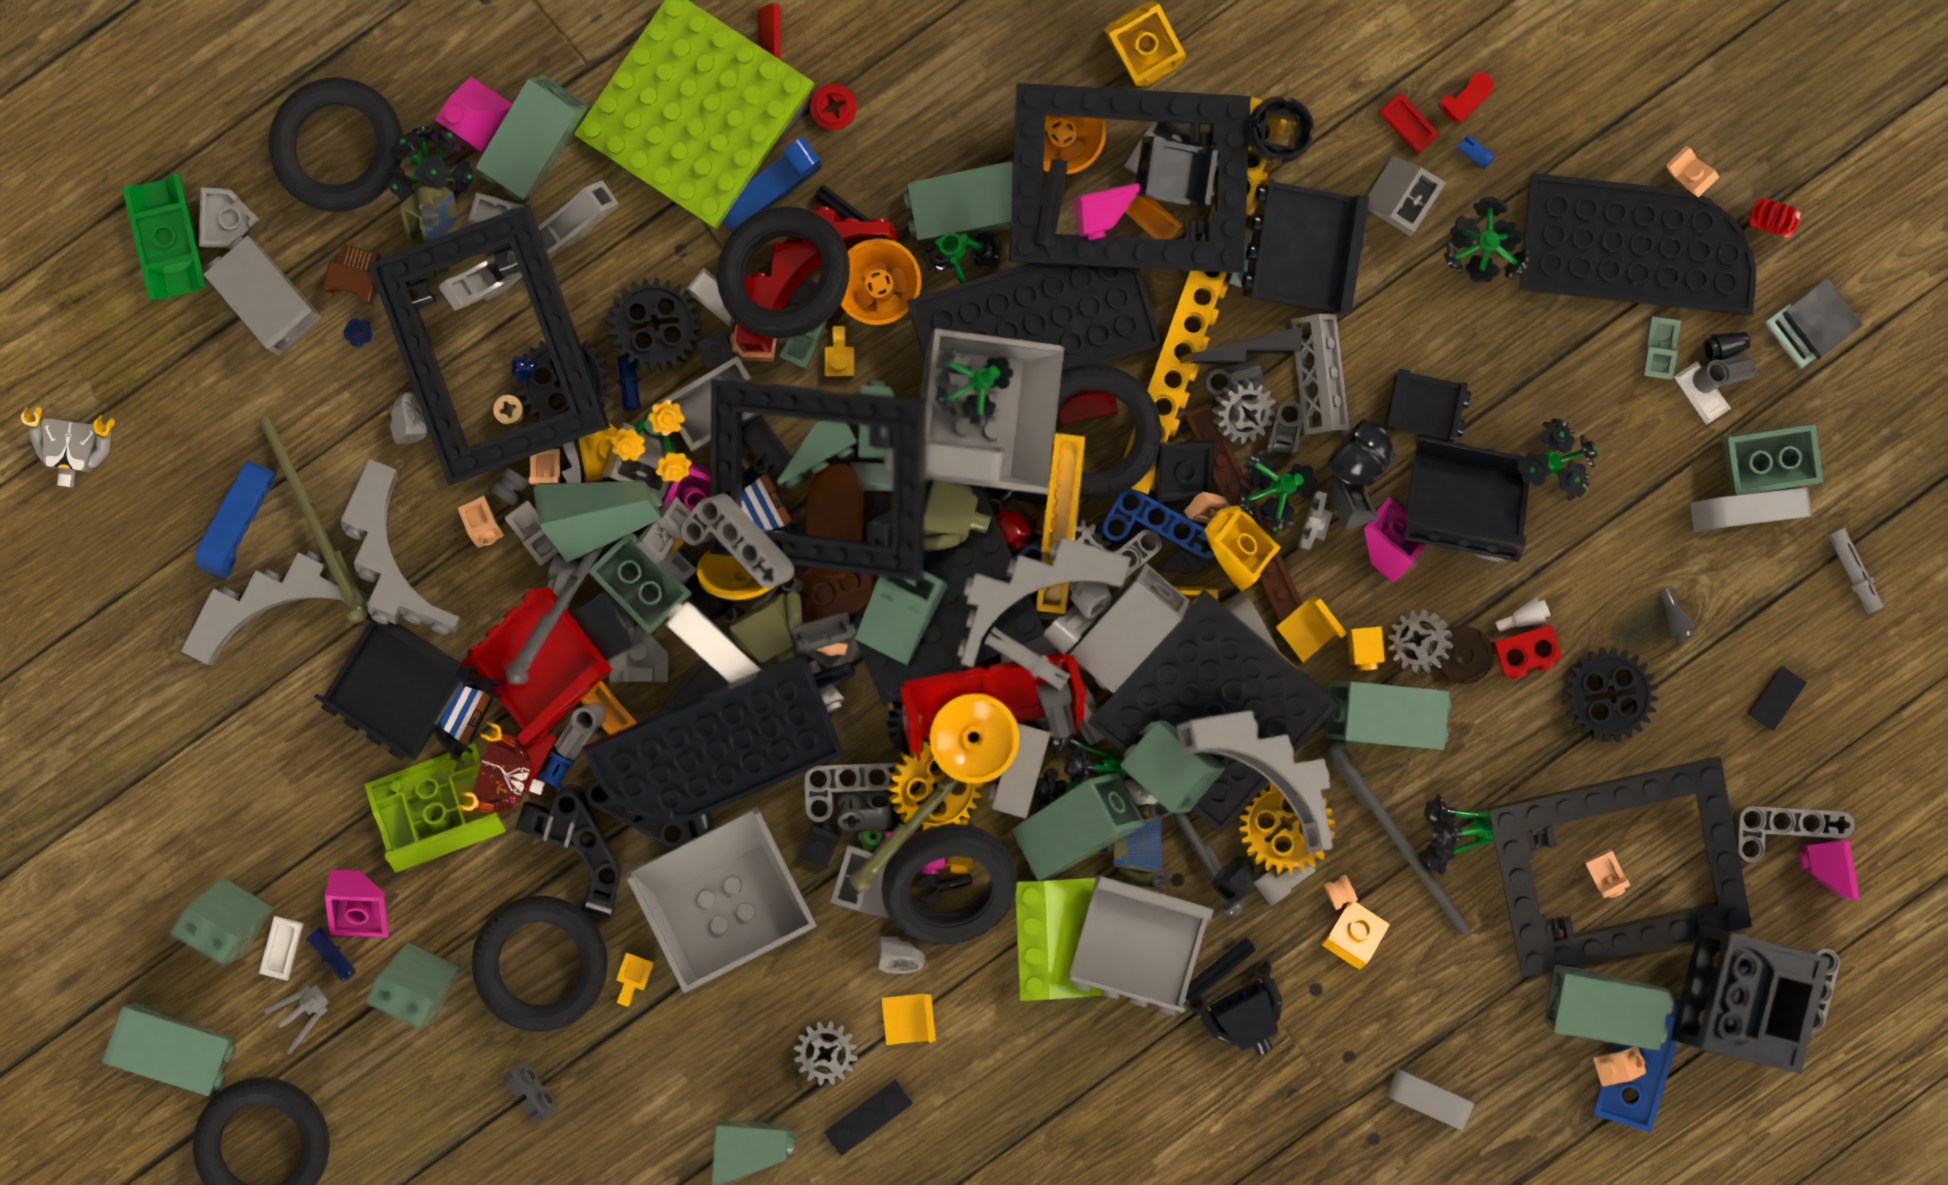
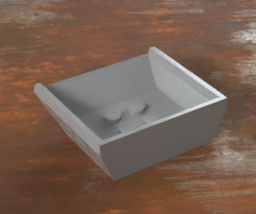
M934 329L926 348L920 397L922 400H927L926 440L978 447V445L1004 448V458L1000 482L925 473V479L1048 495L1064 347ZM955 347L956 350L953 356H969L972 360L970 368L973 371H977L987 365V359L990 357L996 359L1006 357L1009 360V368L1014 371L1013 377L1009 378V387L1006 389H1000L997 386L994 388L989 387L986 391L990 401L996 404V408L993 411L996 421L987 422L986 427L976 428V426L969 425V419H963L965 412L962 410V405L966 402L967 396L970 394L976 396L978 392L972 389L953 400L956 405V416H952L949 411H942L937 405L935 399L937 396L936 386L941 385L943 388H946L949 394L960 389L956 385L948 384V376L946 374L939 378L942 369L937 368L939 363L938 357L942 356L944 351L950 353L951 349Z
M758 807L626 873L627 880L684 993L817 927Z

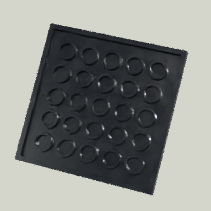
M969 485L973 490V494L978 497L975 512L991 517L986 533L970 529L964 542H960L956 546L937 551H924V572L944 581L948 587L908 665L856 640L884 706L901 699L900 687L905 686V681L972 668L971 666L961 664L963 657L958 656L962 639L968 640L971 628L966 627L971 610L977 611L978 608L976 605L967 603L969 596L964 595L968 578L974 579L975 574L978 573L1007 583L1011 582L1012 578L1006 576L1011 560H1014L982 486ZM892 510L862 523V542H867L868 523L892 524ZM879 538V544H884V538ZM1030 594L1014 602L991 624L982 637L974 666L1002 654L985 644L988 635H991L994 627L1021 645L1043 636L1042 634L1045 632V629ZM866 609L849 616L850 624L854 625L856 634Z
M1204 589L1186 609L1182 620L1125 682L1106 698L1090 716L1088 723L1125 753L1133 744L1137 745L1144 737L1142 732L1153 721L1155 723L1157 721H1167L1177 729V725L1193 720L1252 711L1254 720L1257 723L1258 740L1288 735L1295 754L1336 709L1339 702ZM1208 753L1223 764L1226 769L1192 810L1222 834L1265 787L1269 780L1257 770L1239 760Z

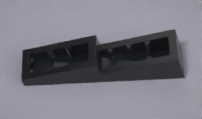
M1301 327L1181 356V364H1239L1247 361L1246 353L1290 354L1301 351Z

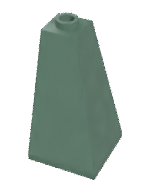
M645 481L538 484L533 487L539 525L567 563L661 519L659 507L662 506V500L655 489L651 491Z

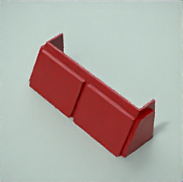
M1062 653L1044 655L1049 658L1048 662L1070 674L1067 680L1072 697L1070 707L1075 730L1079 731L1080 720H1084L1086 692L1074 655L1068 656L1067 653L1065 655ZM1015 661L990 665L988 670H983L982 667L905 681V686L900 687L904 730L910 752L915 751L917 761H920L921 740L930 739L931 726L937 713L949 701L962 695L983 694L997 699L1009 709L1016 723L1046 717L1039 701L1036 685L1047 683V681L1039 676L1037 678L1031 676V671Z

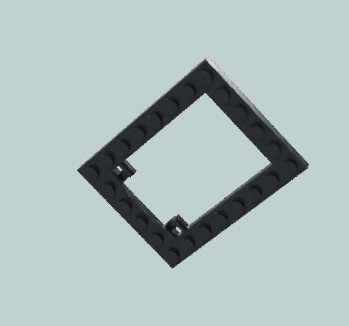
M1017 83L1015 91L1009 262L1244 273L1249 148L1247 129L1249 128L1248 119L1250 116L1251 96ZM1059 116L1190 124L1189 144L1214 145V148L1218 149L1219 167L1216 171L1215 212H1212V220H1186V240L1112 236L1088 240V235L1079 237V235L1056 234L1052 247L1037 244L1042 213L1045 117ZM1200 124L1209 125V133H1200ZM1196 233H1204L1205 241H1196Z
M530 204L520 206L369 264L449 486L610 428ZM514 252L517 260L513 264H510L507 254ZM486 253L487 256L494 254L498 269L503 277L521 272L570 410L468 447L419 309L437 303L435 295L430 292L428 287L429 279L436 276V271ZM413 289L417 290L420 299L415 300L412 292Z
M725 378L711 379L710 497L726 494L742 509L743 412L869 426V446L893 449L892 524L868 523L867 542L767 529L761 530L786 555L793 565L914 581L923 579L927 400ZM881 427L886 428V436H881ZM716 537L710 540V554L734 557ZM879 538H884V544H879Z
M1719 756L1488 807L1522 978L1554 971L1555 964L1574 967L1695 940L1699 924L1727 932L1752 927L1723 765ZM1687 795H1696L1715 896L1714 903L1574 934L1570 916L1546 920L1545 914L1540 915L1530 860L1534 859L1532 851L1537 850V847L1557 845L1553 825ZM1543 828L1544 833L1534 835L1533 830ZM1562 929L1564 936L1554 938L1553 931Z

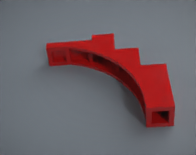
M817 207L816 210H809L832 224L842 237L847 250L869 239L880 238L896 242L897 231L891 222L886 219L874 218L871 222H860L858 219L845 218L842 221L835 210L831 208ZM804 238L803 243L797 240H785L784 243H774L771 276L765 273H754L753 276H745V285L750 299L765 308L784 309L793 292L802 281L822 264L818 248ZM740 324L737 325L736 344L743 352H771L774 338L757 335L748 331Z

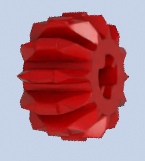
M1760 198L1755 201L1754 206L1751 208L1748 223L1755 227V229L1762 230L1763 232L1789 238L1794 235L1795 230L1798 228L1801 213L1798 209L1778 201Z

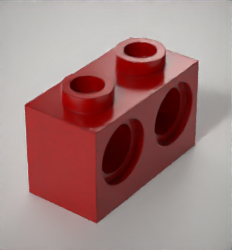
M1552 624L1492 642L1501 675H1510L1511 680L1528 675L1527 669L1538 666L1539 671L1555 667V660L1562 658ZM1540 640L1546 642L1549 648L1545 657H1540L1535 652V645ZM1511 649L1517 650L1521 656V660L1516 666L1510 665L1506 658L1507 653Z

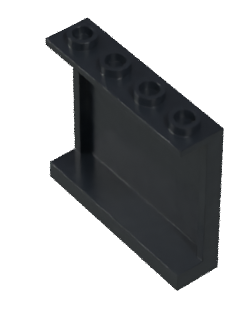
M1272 178L1261 180V184L1257 186L1255 191V201L1258 202L1257 210L1253 214L1250 223V229L1253 231L1252 242L1248 244L1246 249V259L1249 260L1248 267L1241 280V288L1244 289L1243 297L1337 314L1352 313L1370 197L1361 195L1352 197L1274 182Z
M1419 436L1413 455L1402 539L1519 562L1526 544V537L1523 535L1529 483H1525L1522 480L1523 474L1518 471L1517 465L1521 460H1525V456L1467 446L1464 443L1442 441L1434 437Z
M368 613L366 619L370 621L369 625L324 696L316 693L314 698L323 703L321 708L333 716L339 713L345 717L343 723L356 731L362 728L368 732L365 737L379 746L382 743L390 747L388 752L402 761L405 757L416 761L472 670L398 622L394 624L388 621V624H382L372 619L371 614Z

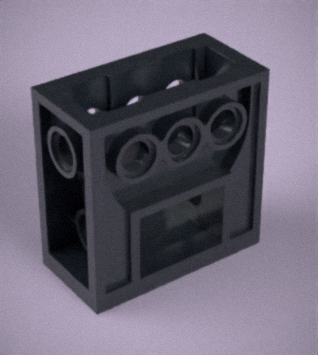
M1699 924L1670 1040L1701 1050L1801 1074L1830 958ZM1718 952H1720L1717 966L1715 967L1713 964V958ZM1705 1010L1702 1025H1700L1698 1018L1700 1013Z

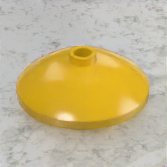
M708 550L701 557L697 565V576L700 585L710 594L722 599H752L774 588L762 586L735 557L710 554V550Z
M966 694L952 699L937 713L930 730V747L937 764L946 774L966 783H983L997 778L1010 767L1019 747V730L1014 716L1000 701L983 694ZM970 732L978 733L979 738L976 742L968 740Z

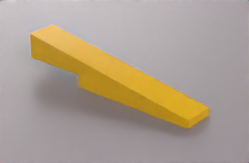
M1055 433L1041 550L1043 552L1042 562L1054 565L1055 561L1050 559L1054 542L1060 543L1062 537L1074 541L1076 538L1086 437ZM1069 581L1038 589L1036 611L1066 614L1070 597Z

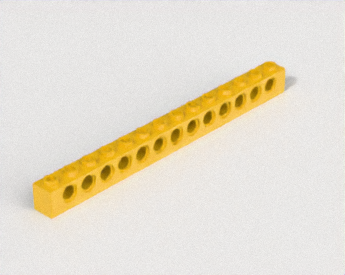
M1254 97L1251 98L1250 114L1262 100ZM1268 117L1266 125L1268 138L1264 142L1273 143L1276 133L1282 135L1287 120ZM1250 144L1248 154L1255 155L1258 158L1259 165L1254 168L1248 167L1247 185L1249 192L1246 199V218L1247 215L1253 216L1258 203L1253 199L1256 188L1261 184V180H1265L1268 176V173L1263 171L1266 160L1259 157L1253 151ZM1215 201L1208 221L1212 220V212H1215ZM1245 227V237L1249 229L1248 227ZM1204 233L1202 235L1201 241H1205ZM1190 271L1147 389L1155 403L1165 400L1171 406V412L1168 415H1159L1161 422L1160 442H1167L1169 435L1175 436L1180 420L1175 418L1179 408H1185L1190 392L1185 391L1188 380L1194 382L1200 367L1198 364H1181V360L1175 356L1174 350L1180 345L1188 347L1190 353L1206 350L1209 337H1206L1205 333L1208 325L1214 327L1219 310L1214 307L1217 299H1224L1229 283L1224 281L1227 273H1220L1215 278H1210L1204 272ZM1197 291H1205L1210 296V302L1206 305H1199L1194 300V294ZM1195 318L1200 323V330L1195 333L1188 332L1184 327L1185 320ZM1169 373H1176L1181 379V384L1176 388H1170L1165 383V376ZM1135 426L1131 434L1128 446L1126 448L1123 460L1132 448L1135 438ZM1156 459L1147 474L1130 489L1137 490L1146 496L1149 490L1154 491Z

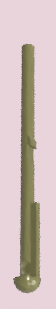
M270 416L263 417L259 422L350 610L346 617L354 623L362 622L368 615V608L340 550L334 551L319 518L312 508L314 503L307 495Z
M948 776L944 781L940 782L937 785L938 789L905 825L899 824L857 872H854L852 885L856 890L866 892L872 888L869 882L958 784L959 780Z

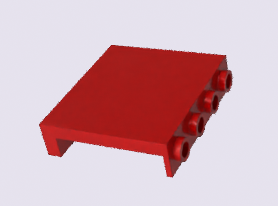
M550 587L538 590L532 588L522 596L523 602L519 606L508 610L503 615L505 620L500 625L497 624L485 633L487 638L482 643L479 642L467 651L468 656L461 662L465 666L473 664L481 676L505 682V685L498 684L495 691L501 695L499 700L523 730L516 737L522 746L538 742L613 670L571 614L565 609L527 669L528 680L520 685L513 684L508 680L506 674L508 666L512 665L542 615H548L558 599Z

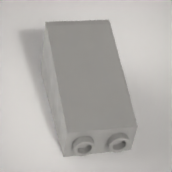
M246 236L244 239L240 237L229 246L230 251L223 258L219 256L208 264V271L203 275L264 347L279 356L317 323L322 316L249 236Z
M1145 563L1112 600L1104 613L1100 614L1072 647L1069 656L1074 655L1077 667L1081 670L1086 669L1092 674L1095 682L1100 687L1109 689L1114 693L1182 620L1190 600Z

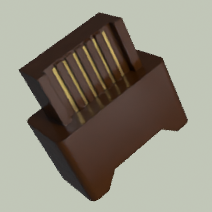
M342 243L337 263L329 262L322 290L332 294L339 290L360 295L363 301L373 305L377 286L369 264L378 261L380 255Z

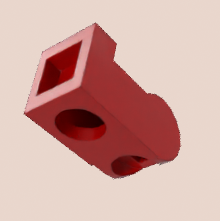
M1475 73L1466 83L1465 89L1455 99L1448 93L1437 106L1459 126L1490 95L1494 87L1493 79L1487 73Z

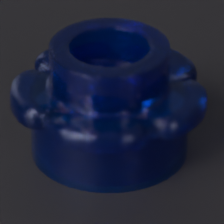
M351 319L344 329L345 339L349 340L350 344L355 347H361L364 343H369L373 336L371 324L365 319ZM357 330L361 331L360 335H356Z
M523 353L522 356L513 357L512 377L514 380H521L525 383L528 377L533 376L534 363L532 359H528L527 354Z

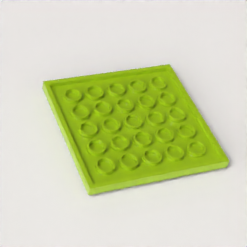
M664 0L574 135L717 230L811 92L815 83L689 0Z

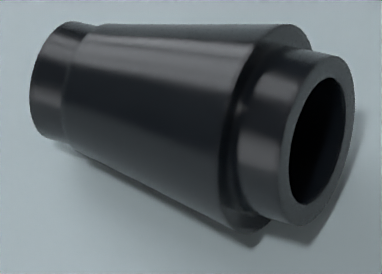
M1746 332L1711 334L1710 338L1704 340V351L1709 361L1725 360L1750 348V338Z

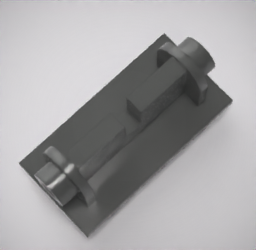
M847 611L791 627L797 655L802 652L808 653L816 649L851 640L856 635L855 627L853 624H850Z
M525 1061L504 1075L506 1079L504 1083L516 1099L523 1094L527 1097L520 1105L531 1121L535 1120L538 1124L559 1109L554 1102L553 1096L545 1090L538 1080L536 1072Z

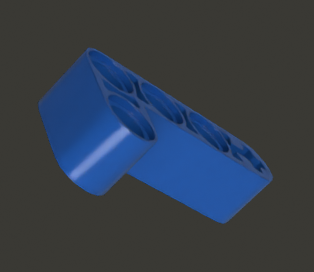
M804 137L793 142L783 151L784 156L749 181L723 220L731 233L749 217L770 208L823 166L822 160Z
M250 460L244 464L198 546L195 555L198 568L223 580L228 578L236 562L235 551L271 489L276 476L275 472Z
M1129 489L1118 496L1103 524L1105 536L1114 543L1126 541L1136 524L1139 523L1203 560L1212 561L1216 559L1212 551H1207L1204 554L1203 547L1196 542L1193 548L1189 546L1195 540L1197 531L1201 533L1198 538L1208 543L1203 527L1134 489ZM1129 496H1135L1139 499V506L1134 511H1128L1124 508V501ZM1155 510H1160L1165 514V519L1160 525H1152L1149 522V516ZM1115 521H1120L1125 525L1123 534L1116 537L1112 536L1109 533L1110 525ZM1187 525L1190 527L1189 537L1184 540L1177 539L1174 535L1177 526Z

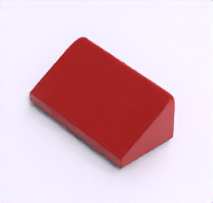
M771 3L760 7L758 10V46L781 60V9L778 3Z

